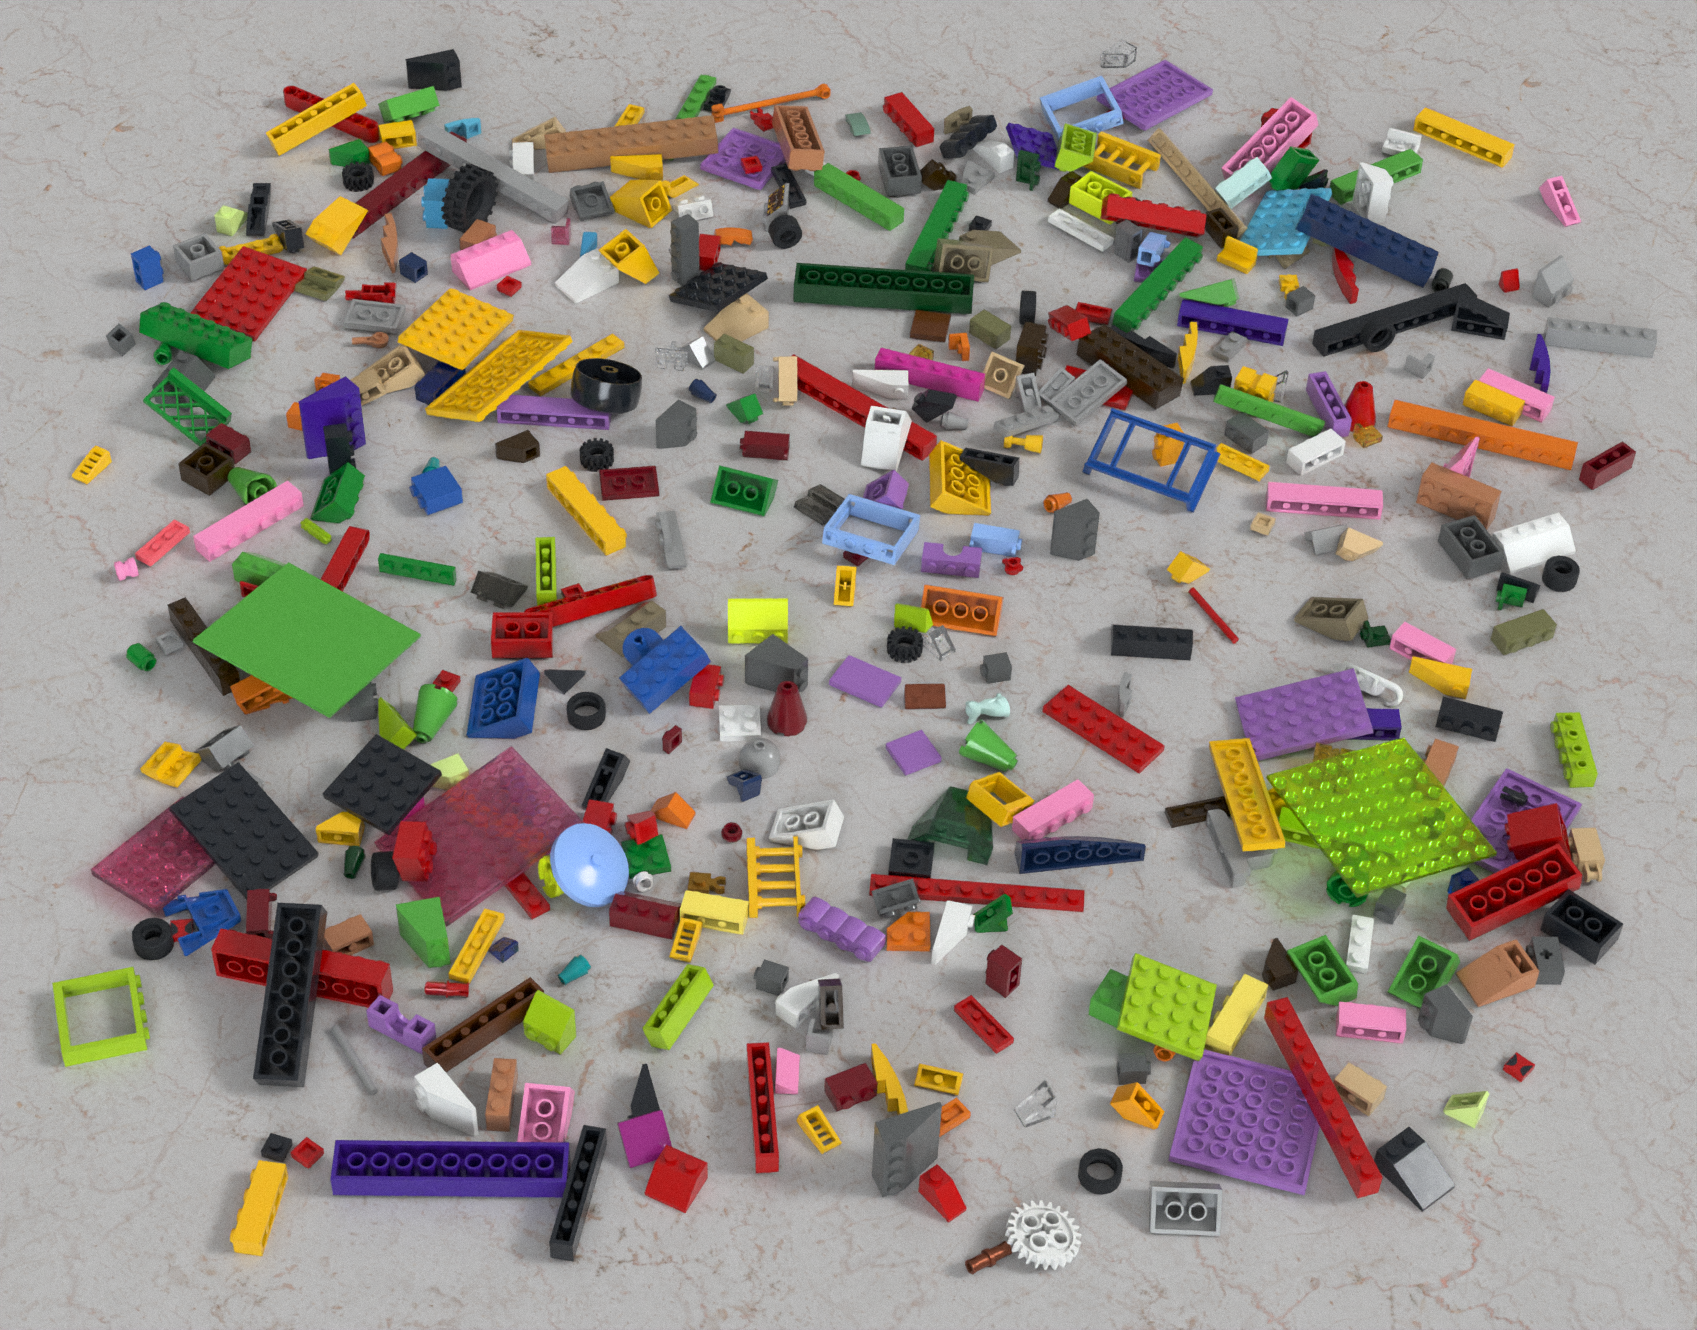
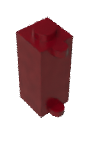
M745 431L744 438H740V449H743L742 455L749 458L788 460L790 434Z
M269 889L247 890L246 934L273 938L271 912L272 902L277 900L276 893H270Z

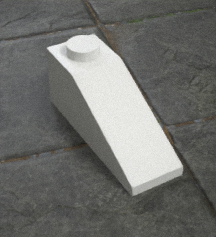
M984 139L973 148L998 173L1013 168L1014 151L1004 142Z
M853 370L852 386L889 399H908V370Z
M947 900L932 950V964H937L967 936L969 927L973 928L975 915H972L973 906Z
M833 973L791 987L784 994L782 993L777 997L775 1001V1015L796 1029L819 1007L818 980L838 979L839 975Z

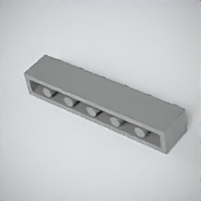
M1548 317L1544 330V342L1547 346L1652 358L1657 343V330Z

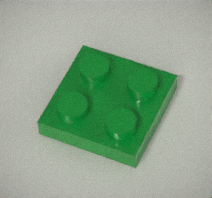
M663 834L638 845L633 839L621 841V847L628 862L629 879H633L635 875L643 871L651 875L671 872V864Z

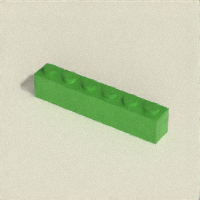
M1410 148L1370 165L1385 169L1393 178L1394 184L1421 173L1423 159ZM1358 170L1330 181L1331 197L1340 205L1353 200Z
M827 163L822 167V170L814 172L815 187L885 229L891 231L904 222V208L833 165Z

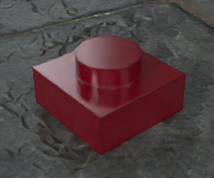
M849 551L843 552V558L857 567L869 558Z
M675 725L664 733L662 737L664 752L670 754L682 743V728Z

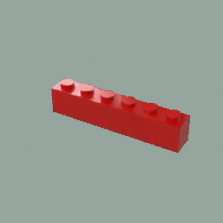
M1115 193L1109 194L1102 200L1100 219L1119 223L1127 219L1139 227L1195 238L1204 235L1206 214L1201 213L1200 210L1193 209L1188 211L1184 210L1185 208L1181 206L1173 208L1168 207L1166 203L1153 204L1150 200L1138 201L1134 197L1123 198Z
M769 1042L747 1043V1072L756 1173L779 1172V1150Z

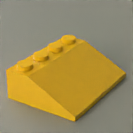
M940 440L929 454L930 507L946 514L989 516L991 514L990 479L960 461L963 449Z

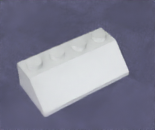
M1559 512L1494 532L1492 536L1505 553L1502 566L1509 574L1544 564L1553 556H1569L1576 552L1569 524Z

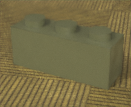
M1544 609L1494 626L1490 640L1503 655H1507L1526 647H1532L1540 642L1549 641L1554 637L1557 624Z

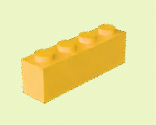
M258 1160L256 1169H252L250 1187L246 1188L244 1192L243 1208H239L237 1213V1226L231 1230L230 1242L233 1243L234 1252L263 1256L288 1180L286 1164Z

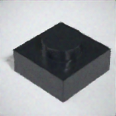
M976 215L969 224V231H988L992 226V220Z
M270 1133L261 1150L262 1157L283 1163L293 1145L292 1139Z

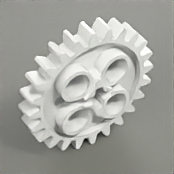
M1033 1200L1030 1201L1029 1206L1022 1203L1021 1208L1016 1207L1014 1213L1011 1212L1005 1226L1007 1228L1005 1236L1009 1237L1007 1244L1013 1245L1012 1252H1020L1018 1259L1027 1258L1026 1264L1033 1261L1035 1268L1039 1264L1043 1265L1044 1270H1047L1049 1265L1054 1270H1056L1058 1264L1061 1267H1065L1066 1262L1071 1263L1073 1257H1076L1081 1245L1079 1240L1082 1235L1077 1233L1079 1226L1073 1225L1075 1219L1067 1218L1068 1211L1061 1213V1206L1055 1209L1052 1208V1202H1049L1047 1206H1044L1042 1200H1040L1038 1205Z

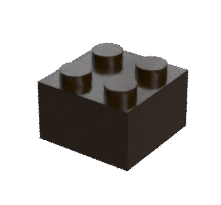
M1025 322L1016 351V362L1025 365L1021 374L1034 373L1036 376L1038 369H1042V358H1046L1047 354L1045 344L1047 345L1049 334L1046 333L1047 326Z
M203 443L178 463L181 480L209 496L228 482V474L235 468L232 457L207 443Z

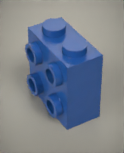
M447 466L411 477L412 486L409 487L413 497L416 496L419 507L424 509L427 515L463 503L462 488Z

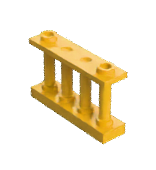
M1101 131L1098 134L1097 148L1094 151L1093 161L1083 167L1141 189L1143 173L1147 169L1153 171L1159 169L1161 154ZM1103 151L1111 154L1107 159L1099 157ZM1117 157L1126 160L1122 165L1114 162ZM1132 163L1141 165L1137 171L1128 168Z
M793 836V847L760 848V846H755V837L746 838L749 918H758V909H762V907L796 906L797 917H799L801 908L805 906V895H801L799 858H802V845H798V836ZM763 856H793L794 864L760 865V862L756 863V859H760ZM794 872L795 880L761 881V879H757V875H761V873ZM795 889L796 897L762 898V896H758L757 892H761V890Z

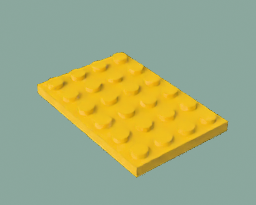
M450 288L398 336V343L463 371L513 321L514 315L489 303L475 299L473 296H468L456 289Z

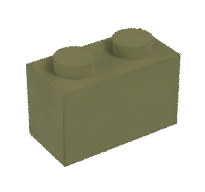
M984 309L970 319L969 333L994 349H998L1010 340L1011 325Z
M723 334L714 343L715 361L744 374L754 365V347L727 334Z

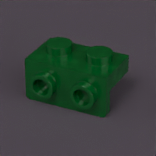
M1020 150L1017 160L1016 181L1030 184L1029 190L1033 191L1035 185L1038 186L1040 176L1038 175L1041 169V162H1039L1040 154Z

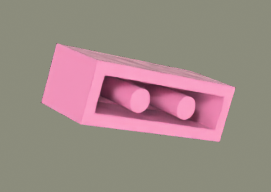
M1406 622L1392 635L1389 648L1410 660L1414 656L1447 664L1453 663L1456 652L1454 647Z
M1339 1002L1336 1013V1036L1403 1044L1406 1033V1009L1376 1006L1373 1004Z

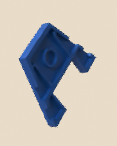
M227 889L200 892L199 896L187 897L186 894L178 895V899L167 900V897L159 898L160 906L166 917L188 909L198 929L196 932L177 938L184 956L190 955L215 939L221 928L229 930L242 921L240 913Z

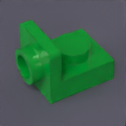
M1504 584L1502 591L1497 592L1495 602L1499 603L1497 610H1502L1503 603L1523 607L1527 589Z

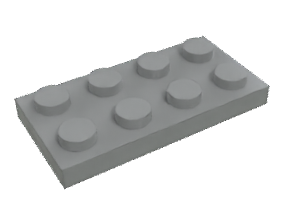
M1099 360L1051 399L1049 406L1074 426H1077L1127 384V379L1102 360Z

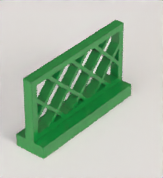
M174 367L169 371L168 376L143 399V403L199 447L203 443H207L206 436L199 440L195 436L194 431H206L207 434L208 431L216 427H208L207 419H216L219 424L223 423L226 426L231 422L232 413ZM169 382L175 387V392H164V386ZM164 396H175L176 404H165ZM178 396L188 397L190 403L179 404ZM153 397H162V404H154L150 400ZM193 407L202 408L204 415H193ZM165 408H176L177 416H169L166 414ZM179 408H190L191 415H179ZM191 419L192 427L180 425V420ZM193 419H205V427H194Z

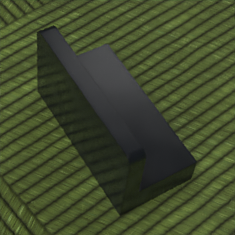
M1502 572L1496 591H1502L1504 584L1527 589L1525 601L1534 603L1541 585Z

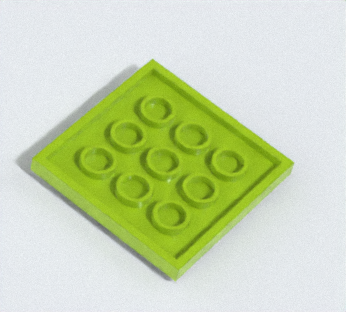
M1135 953L1132 957L1116 1029L1200 1061L1203 1056L1217 984Z

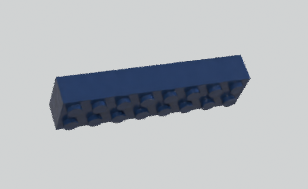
M1311 194L1307 200L1295 229L1424 288L1433 272L1439 253L1430 247L1314 194Z

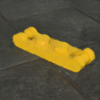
M272 234L266 239L227 248L225 246L218 247L222 251L224 265H228L243 246L268 255L280 253L284 248L277 234Z

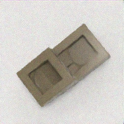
M967 106L948 115L944 119L943 133L946 135L959 131L960 126L969 123L971 120L973 109Z

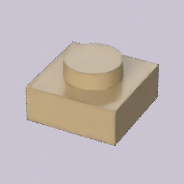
M1258 512L1251 524L1250 530L1269 535L1275 525L1276 518Z

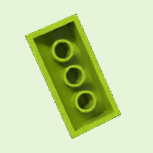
M1065 123L1058 141L1054 167L1063 172H1072L1091 163L1094 158L1097 133Z

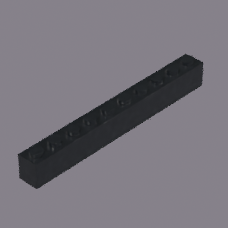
M1466 283L1314 330L1312 344L1325 357L1363 345L1360 341L1361 330L1372 319L1377 317L1388 319L1396 329V334L1454 316L1459 290L1476 298L1477 294ZM1381 330V331H1379L1377 334H1375V336L1372 338V340H1373V339H1376L1378 336H1380V334L1383 332V330Z

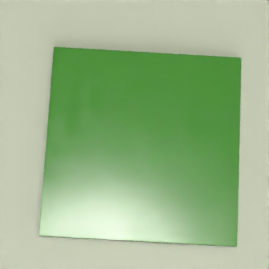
M288 562L194 638L193 643L331 718L421 637V634Z

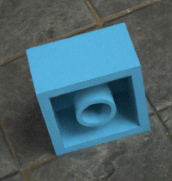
M428 178L427 185H424V196L421 199V206L425 207V210H423V221H426V228H448V225L444 223L445 220L442 219L444 212L441 211V207L444 206L442 198L446 196L445 189L450 185L449 179Z

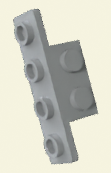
M675 511L657 512V520H655L656 531L660 532L658 534L659 545L663 546L667 568L686 567L687 562Z

